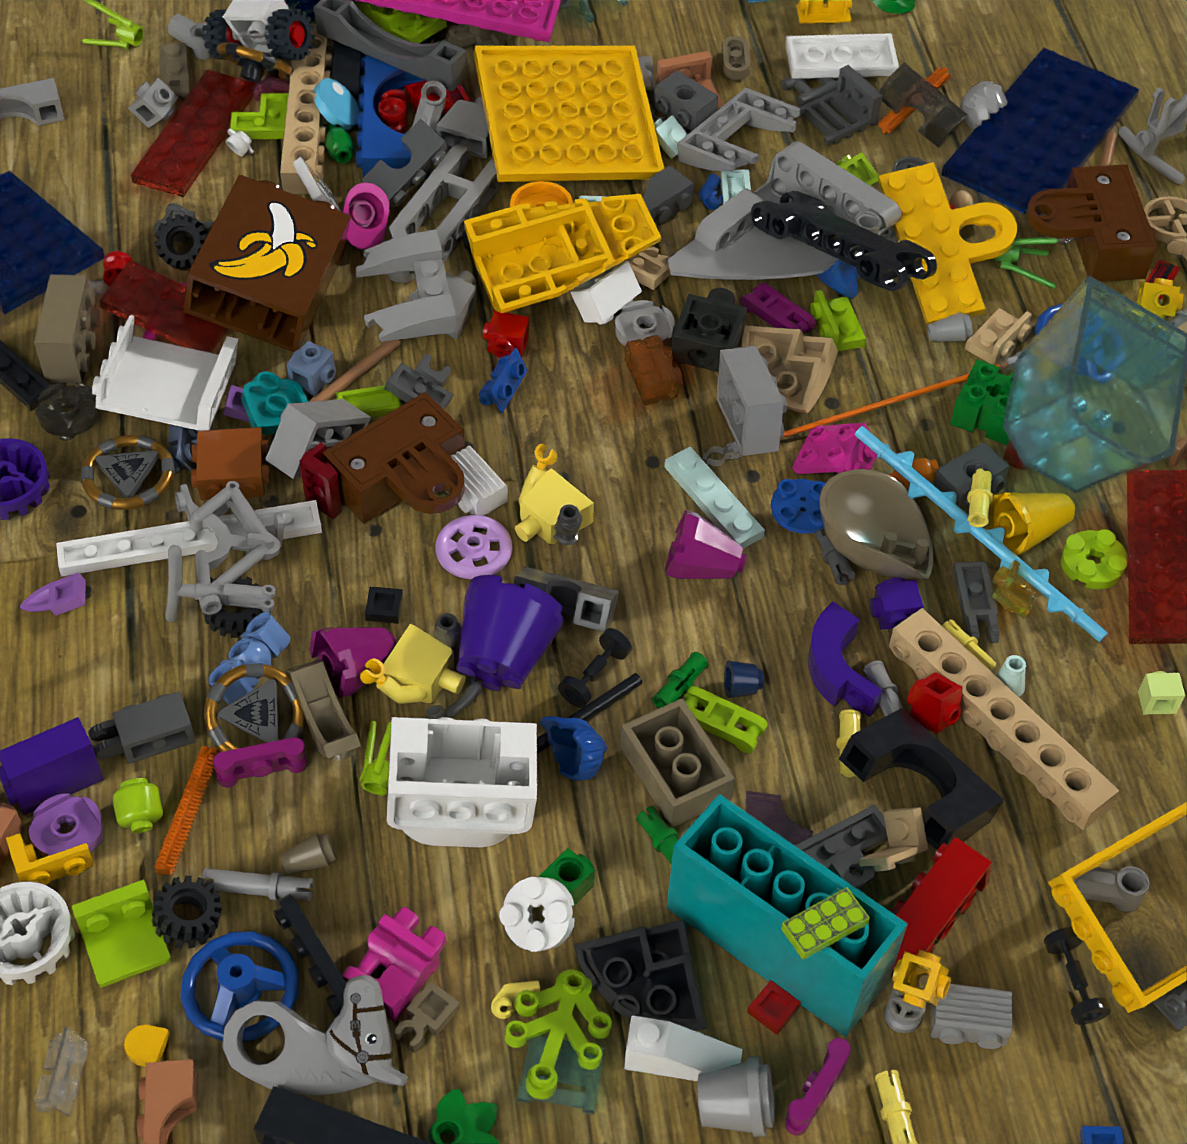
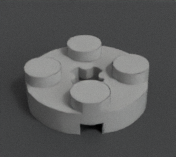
M639 300L628 303L622 308L621 314L616 316L615 334L619 342L626 346L627 352L634 355L641 352H654L668 348L671 345L675 321L672 313L662 305V309L653 306L654 302ZM640 324H645L646 327H650V328H648V329L640 328Z

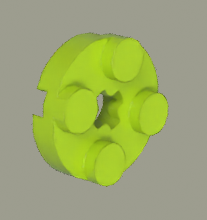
M1086 530L1072 534L1067 538L1060 562L1064 573L1072 581L1075 582L1078 579L1086 583V588L1101 590L1114 586L1120 580L1127 567L1128 557L1124 547L1116 540L1115 534L1110 530ZM1089 556H1095L1100 559L1099 564H1096L1094 560H1088L1087 558Z

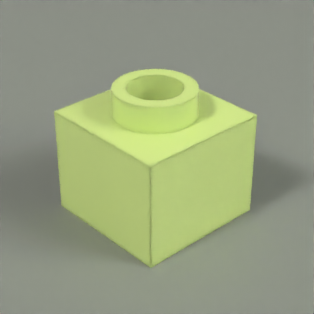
M1156 671L1145 675L1138 690L1143 715L1177 714L1185 697L1180 673Z

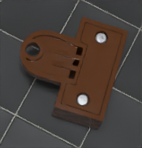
M1127 164L1072 167L1066 188L1048 189L1032 196L1026 211L1027 221L1030 226L1038 233L1051 238H1075L1089 282L1146 279L1157 244ZM1037 213H1044L1048 216H1040Z
M426 391L322 452L323 463L331 464L338 473L340 499L363 524L402 500L419 512L427 514L442 513L457 505L465 492L464 473L451 458L452 454L455 455L457 451L460 452L462 449H465L464 429ZM439 491L450 493L445 498L436 497L434 494Z

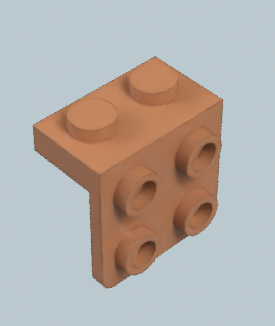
M704 51L658 60L656 85L678 70L718 95L710 79L712 65L710 52ZM720 96L718 97L717 110L723 106Z

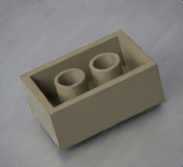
M50 275L34 340L44 378L49 384L83 385L85 372H90L91 359L89 353L90 350L95 349L96 338L94 330L95 327L100 326V311L95 309V291L89 287L87 276Z
M683 698L621 726L620 748L671 828L701 815L718 794L729 801L732 800L735 777Z

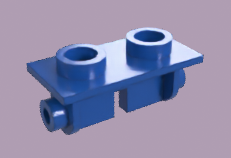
M514 348L510 355H505L498 360V364L490 375L492 380H487L484 387L479 391L480 403L486 406L496 404L500 413L504 412L528 371L517 348Z

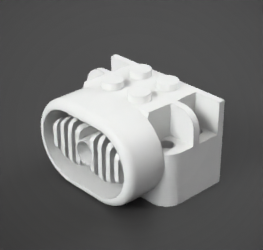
M392 717L387 798L388 825L402 830L406 835L419 843L453 847H488L500 843L510 834H520L530 830L537 801L536 723L490 722L486 719L468 721L454 720L449 717L438 719Z

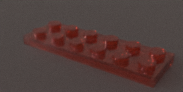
M206 70L132 172V183L184 197L228 134L227 130L231 127L232 112H243L257 92L256 83Z
M1187 469L1127 471L1129 644H1187Z

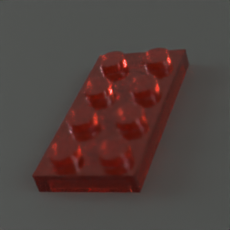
M132 260L127 263L100 299V308L125 320H128L129 316L133 315L134 324L190 349L212 353L228 330L226 327L184 313L186 286Z

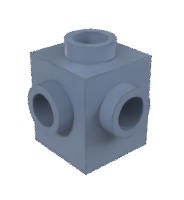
M307 341L300 350H296L291 360L286 364L288 378L297 382L304 392L314 397L326 383L328 384L333 380L336 373L333 352L324 346H318L310 341Z

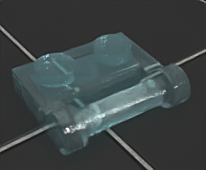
M537 1036L530 1039L519 1087L518 1102L530 1103V1100L583 1108V1113L594 1114L605 1047L599 1046L602 1050L600 1065L594 1070H586L579 1065L578 1055L570 1042L563 1040L554 1067L558 1076L557 1082L587 1087L586 1092L556 1088L555 1093L550 1098L541 1100L533 1098L528 1094L525 1083L529 1069L539 1064L548 1037ZM590 1053L584 1055L588 1059L596 1058ZM537 1076V1078H539V1079H543V1080L548 1079L547 1077H544V1076Z

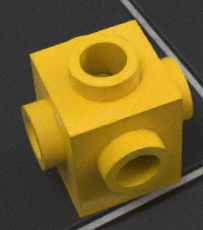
M1155 278L1154 283L1140 282L1135 311L1149 313L1148 319L1166 321L1167 316L1175 317L1176 311L1181 310L1183 304V294L1180 293V287L1172 286L1173 280ZM1160 295H1162L1163 301L1161 304L1158 303V297Z
M919 950L918 955L905 951L902 960L897 962L892 977L894 982L893 988L904 994L903 1002L924 1009L926 1003L937 1006L939 998L945 999L949 991L951 977L947 976L949 970L940 964L941 958L939 956ZM924 975H929L925 988H921L919 986L920 978Z

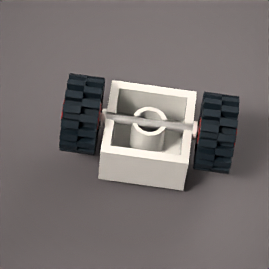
M233 0L227 10H215L209 13L210 17H206L204 20L207 25H203L202 30L206 31V35H202V38L207 40L204 46L206 49H210L208 53L220 60H226L216 51L217 46L221 43L239 44L272 56H277L276 58L280 60H303L305 56L311 53L308 49H313L314 44L310 41L311 39L315 40V35H311V30H314V26L309 25L311 19L310 17H305L306 12L300 11L301 9H289L285 0Z

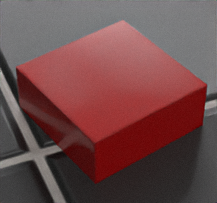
M770 980L748 1006L747 1013L778 1035L797 1012L801 1002Z

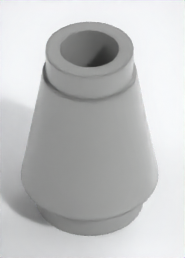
M958 312L932 324H927L930 342L966 341V338L973 336L972 323L968 313L961 314V312Z

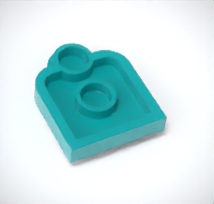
M268 371L259 373L252 382L247 383L243 387L241 402L251 427H261L262 435L276 434L281 422V414L288 404L308 402L302 387L297 382L290 379H280L278 375Z

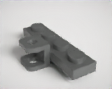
M874 804L795 846L863 892L864 884L872 880L874 871L871 866H860L859 859L865 857L863 854L888 841L884 816ZM855 868H857L860 871L861 876H859Z

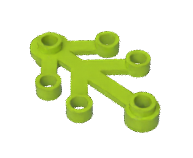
M574 969L565 970L557 976L555 986L538 993L524 990L517 995L515 1008L517 1013L524 1017H531L536 1014L538 1008L560 1001L557 1011L528 1023L511 1021L505 1029V1042L514 1048L522 1047L526 1044L527 1040L549 1032L539 1064L532 1066L526 1077L525 1087L528 1094L533 1098L543 1100L550 1098L555 1093L558 1076L554 1067L565 1036L577 1053L578 1063L582 1068L594 1070L600 1065L602 1058L601 1048L595 1043L588 1042L573 1018L572 1013L574 1007L577 1006L589 1023V1034L597 1039L606 1038L610 1034L612 1019L608 1014L599 1012L589 997L592 990V982L582 971ZM569 984H574L578 987H572ZM523 1001H529V1002H531L533 1005H532V1006H525V1005L522 1004V1002H523ZM595 1023H602V1024H604L606 1027H604V1028H598V1027H596L594 1024H595ZM516 1031L520 1032L522 1036L515 1037L510 1033ZM590 1053L596 1058L588 1059L584 1055ZM537 1076H544V1077H547L548 1079H546V1080H541V1079L537 1078Z

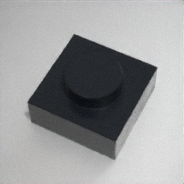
M370 586L365 609V620L399 624L403 589Z

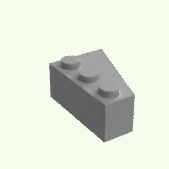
M344 399L288 404L281 414V422L265 460L294 479L300 476L299 460L302 459V456L308 450L313 449L320 442L325 444L327 449L331 448L368 426L371 417Z

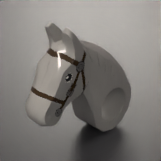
M361 975L351 978L346 982L344 1005L327 1032L314 1027L280 1001L264 1000L253 1001L236 1010L224 1027L223 1050L231 1067L243 1076L271 1090L275 1086L300 1095H327L350 1091L375 1081L403 1086L407 1080L406 1075L392 1066L391 1036L382 989L379 981L372 976ZM259 1015L274 1018L280 1023L285 1033L283 1051L277 1059L269 1063L255 1061L247 1054L243 1046L245 1027L252 1019Z

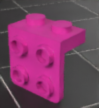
M867 424L820 425L811 429L792 466L796 474L827 472L839 474L855 469L871 470L877 454L855 436L856 431L861 426L870 431Z

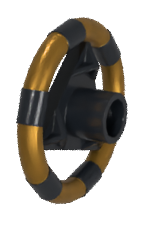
M221 43L216 48L217 53L221 57L242 67L240 77L251 82L261 83L263 74L279 79H289L290 75L294 72L291 65L272 55L233 43Z

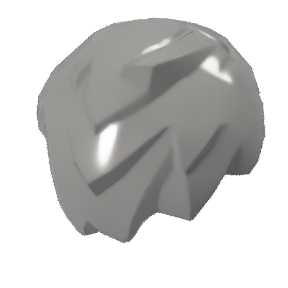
M980 81L966 92L960 103V112L969 127L976 129L978 126H982V121L988 120L991 113L996 114L999 108L1007 105V99L1002 92V86L993 83V81Z

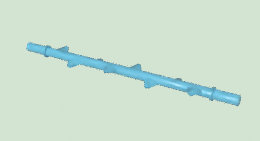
M861 426L856 431L855 436L875 452L877 458H882L910 482L907 494L909 498L927 496L955 520L953 530L957 534L969 532L1001 559L999 568L1001 576L1018 573L1048 599L1047 610L1050 613L1063 611L1071 618L1070 621L1072 623L1076 622L1099 643L1107 636L1108 632L1085 614L1083 608H1078L1048 582L1049 571L1047 569L1033 570L1003 544L1005 530L1002 527L986 530L983 527L971 526L969 521H967L968 514L956 505L957 494L954 491L941 492L912 468L914 458L912 451L896 454L890 449L888 444L885 445L864 426Z

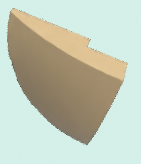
M745 326L742 347L756 346L761 357L766 358L768 371L771 376H775L777 388L780 394H783L786 398L787 409L809 413L820 397L835 363L838 349L833 339L804 336L799 329Z

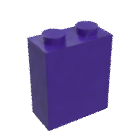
M79 717L0 750V781L11 806L18 803L23 815L36 810L41 803L55 795H71L104 780L92 744Z

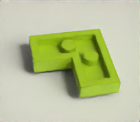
M261 93L260 112H232L230 129L236 133L240 130L250 139H284L289 93Z

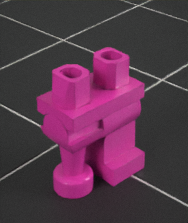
M405 906L391 918L386 914L383 915L378 921L379 926L368 937L369 950L357 967L349 966L341 974L345 982L357 976H370L380 965L386 967L385 972L376 980L379 981L382 989L386 1016L394 1022L402 1015L426 983L431 973H434L439 967L438 955L446 944V935L435 926L430 925L421 937L412 933L419 924V917Z

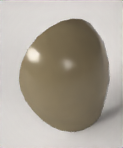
M867 469L841 472L826 482L819 497L820 513L826 536L837 552L862 569L883 576L928 580L931 576L933 567L932 540L920 507L914 498L908 497V490L902 483L888 474Z

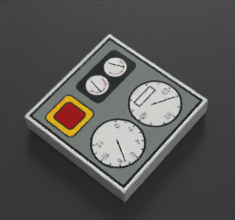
M299 157L295 160L293 166L312 200L326 201L343 212L329 187L304 159Z

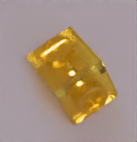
M1013 560L1007 568L1002 566L993 577L992 582L995 586L991 597L1001 603L1006 610L1016 613L1024 619L1031 611L1037 593L1015 579L1020 563Z

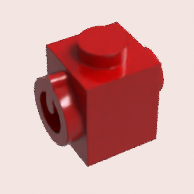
M494 310L491 321H486L483 329V339L487 340V352L501 358L505 355H510L513 349L517 348L522 358L529 340V317L506 312L500 313Z
M936 672L925 679L917 680L911 687L907 697V702L911 706L910 715L926 729L936 734L958 721L961 715L960 703L963 687Z

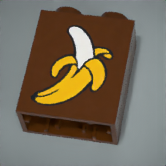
M239 174L188 272L183 312L292 352L299 350L343 256L351 215L339 211L334 205L326 201H311L284 191L274 182L268 180L257 181Z

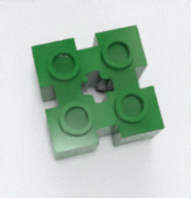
M977 359L968 376L967 384H964L956 400L950 425L972 433L975 428L986 431L985 438L1008 446L1016 430L1018 420L1020 421L1026 409L1035 380L1011 372L1009 377L999 373L1000 367Z

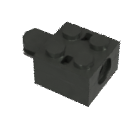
M726 288L712 289L707 298L688 294L672 337L671 361L719 372L720 350L739 347L744 332L747 307L735 305L734 293Z

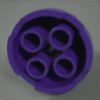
M481 575L470 580L465 593L459 660L456 669L462 674L474 676L482 680L481 685L492 691H500L502 686L520 689L559 632L564 619L561 615L563 607L549 594L526 583L524 588L515 584L502 583L503 579L501 576Z

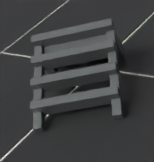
M846 65L840 68L837 90L798 108H800V115L802 114L826 136L823 141L826 145L830 143L836 145L841 138L846 137L849 139L852 137L853 132L858 130L861 133L865 131L866 126L871 124L874 127L878 124L883 95L851 66ZM828 102V103H829L839 114H841L851 125H849L845 120H843V119H842L832 108H830L826 103ZM815 108L823 117H825V118H826L837 130H839V131H836L832 126H830V125H829L817 112H815L813 109Z

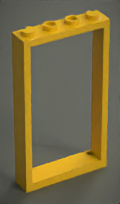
M1187 802L1048 881L1052 888L1051 892L1054 900L1059 906L1064 907L1072 921L1073 931L1078 938L1084 940L1092 953V961L1095 967L1105 974L1113 987L1112 992L1115 999L1121 1006L1126 1008L1128 1013L1148 1005L1187 981V964L1141 991L1073 880L1187 815Z

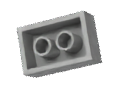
M756 346L720 350L716 400L742 455L779 451L780 438L784 437L782 416L787 411V402L785 396L780 394L777 388L775 376H771L768 371L766 358L761 357Z

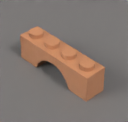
M193 1059L146 1063V1076L139 1078L140 1101H145L144 1114L138 1115L137 1134L139 1139H143V1144H166L168 1136L176 1124L186 1116L198 1111V1072Z

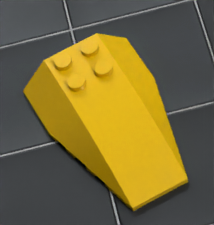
M641 194L601 197V201L588 202L587 199H575L573 204L557 205V201L545 202V206L531 207L530 203L519 204L464 220L475 266L493 309L500 313L558 297L661 241V235Z

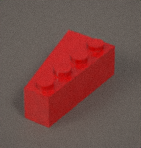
M954 837L949 845L943 843L938 848L932 858L935 864L928 873L922 871L916 877L910 888L914 892L906 902L902 899L899 900L891 913L908 925L890 977H893L895 966L899 960H902L905 951L914 955H918L919 950L932 954L935 949L932 943L935 939L938 941L943 940L951 931L957 919L954 916L957 910L964 914L972 905V900L978 889L982 892L989 884L992 862L957 837Z

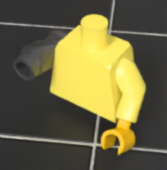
M539 444L535 449V457L538 463L537 465H532L518 500L522 522L515 526V531L519 538L525 542L537 534L548 544L560 542L562 545H571L578 540L577 531L593 522L594 502L552 468L548 471L545 470L546 466L552 465L557 461V453L552 449L549 456L543 459L547 446Z
M450 613L440 615L435 624L434 637L415 625L409 624L384 664L375 658L365 663L366 668L371 671L364 670L360 674L361 681L365 684L376 682V687L398 704L421 701L432 703L442 688L459 694L465 684L466 676L453 671L455 667L454 657L458 651L457 640L461 632V625L457 618Z

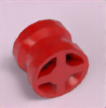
M121 251L108 253L103 260L104 282L116 289L130 286L133 281L132 257Z

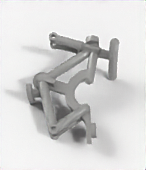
M1159 87L1153 93L1154 100L1147 121L1149 129L1141 130L1135 136L1127 127L1122 126L1119 128L1118 134L1137 155L1155 170L1174 183L1182 184L1185 181V176L1154 153L1159 141L1179 134L1186 129L1187 93L1178 102L1173 97L1167 99L1159 120L1158 115L1165 95V91Z
M235 481L227 482L224 489L201 507H198L192 501L187 484L180 485V492L175 493L178 512L186 511L192 531L200 532L206 528L212 531L218 539V544L214 551L206 552L205 550H199L196 553L197 584L182 583V549L178 545L169 547L168 596L165 619L171 623L178 619L181 597H191L199 600L201 610L206 615L219 612L222 605L258 608L264 612L272 611L274 608L272 598L275 597L276 592L274 586L265 585L261 587L232 583L260 560H270L278 555L283 541V514H275L274 525L264 526L240 491L239 484ZM231 509L248 536L231 534L228 527L218 517ZM231 549L246 551V555L211 583L210 570L217 568L227 558Z

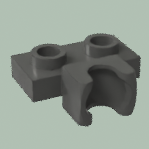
M429 354L422 358L415 370L401 362L384 387L385 390L406 403L426 391L444 410L454 395L443 388L449 379L451 368L445 366L441 371L432 370L429 366L432 356Z

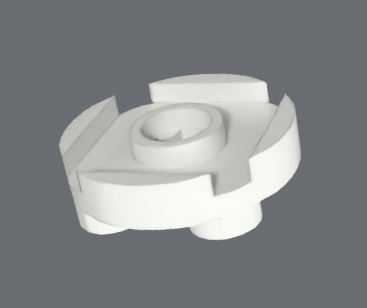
M528 877L519 881L508 892L504 900V906L500 910V921L505 926L510 939L519 947L533 952L553 949L565 942L573 930L575 918H572L573 898L567 888L555 879ZM543 905L545 908L542 912V915L545 917L544 922L534 921L532 918L533 907Z

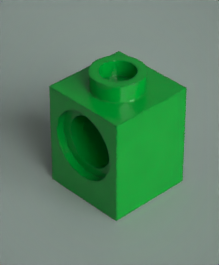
M567 848L538 877L552 878L563 884L570 892L575 906L594 887L595 869L586 856L582 854L577 855ZM564 876H573L576 878V880L572 882H567L562 880L561 878H563Z

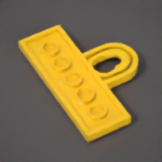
M934 162L879 175L878 183L882 194L895 201L901 209V218L893 225L898 241L906 239L929 250L936 258L937 270L933 276L923 280L910 277L926 325L961 312V314L968 313L970 318L983 315L986 308L970 264L999 257L1010 250L1017 233V223L1012 213L1005 207L991 202H983L951 210ZM974 224L980 227L989 226L993 228L995 235L984 242L969 243L962 239L959 231L966 225ZM922 258V266L927 272V263Z

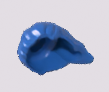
M841 260L836 261L827 271L816 274L823 284L831 287L833 291L848 297L849 300L856 297L859 292L856 281L859 274L856 267Z
M553 716L541 718L540 725L548 734L547 740L552 747L556 762L560 765V774L572 781L589 780L594 777L601 768L604 753L607 751V745L603 738L582 719Z

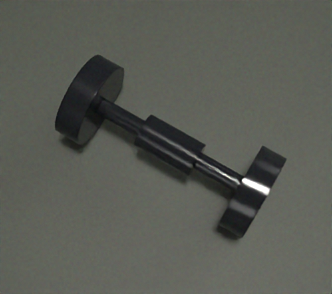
M607 628L599 637V642L605 652L593 659L583 671L584 676L581 680L572 676H566L560 682L558 690L568 703L578 708L586 706L592 697L586 683L589 680L593 681L608 664L607 659L610 655L616 659L623 660L632 651L630 641L620 631Z
M1065 927L1048 934L1044 938V944L1047 952L1050 954H1065L1068 962L1065 965L1074 990L1079 991L1082 1002L1075 1005L1070 1011L1075 1024L1085 1025L1094 1023L1108 1016L1111 1010L1105 998H1089L1086 991L1088 983L1080 962L1074 960L1071 952L1083 940L1078 938L1072 927Z

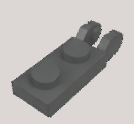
M987 562L954 563L952 572L963 623H966V634L970 637H976L979 642L980 633L977 622H986L989 642L998 643L1000 639L997 621L998 610Z

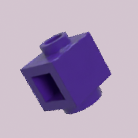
M900 577L889 578L881 584H877L875 596L870 599L871 615L873 618L877 617L880 630L893 629L912 614L924 608L916 580L905 581Z

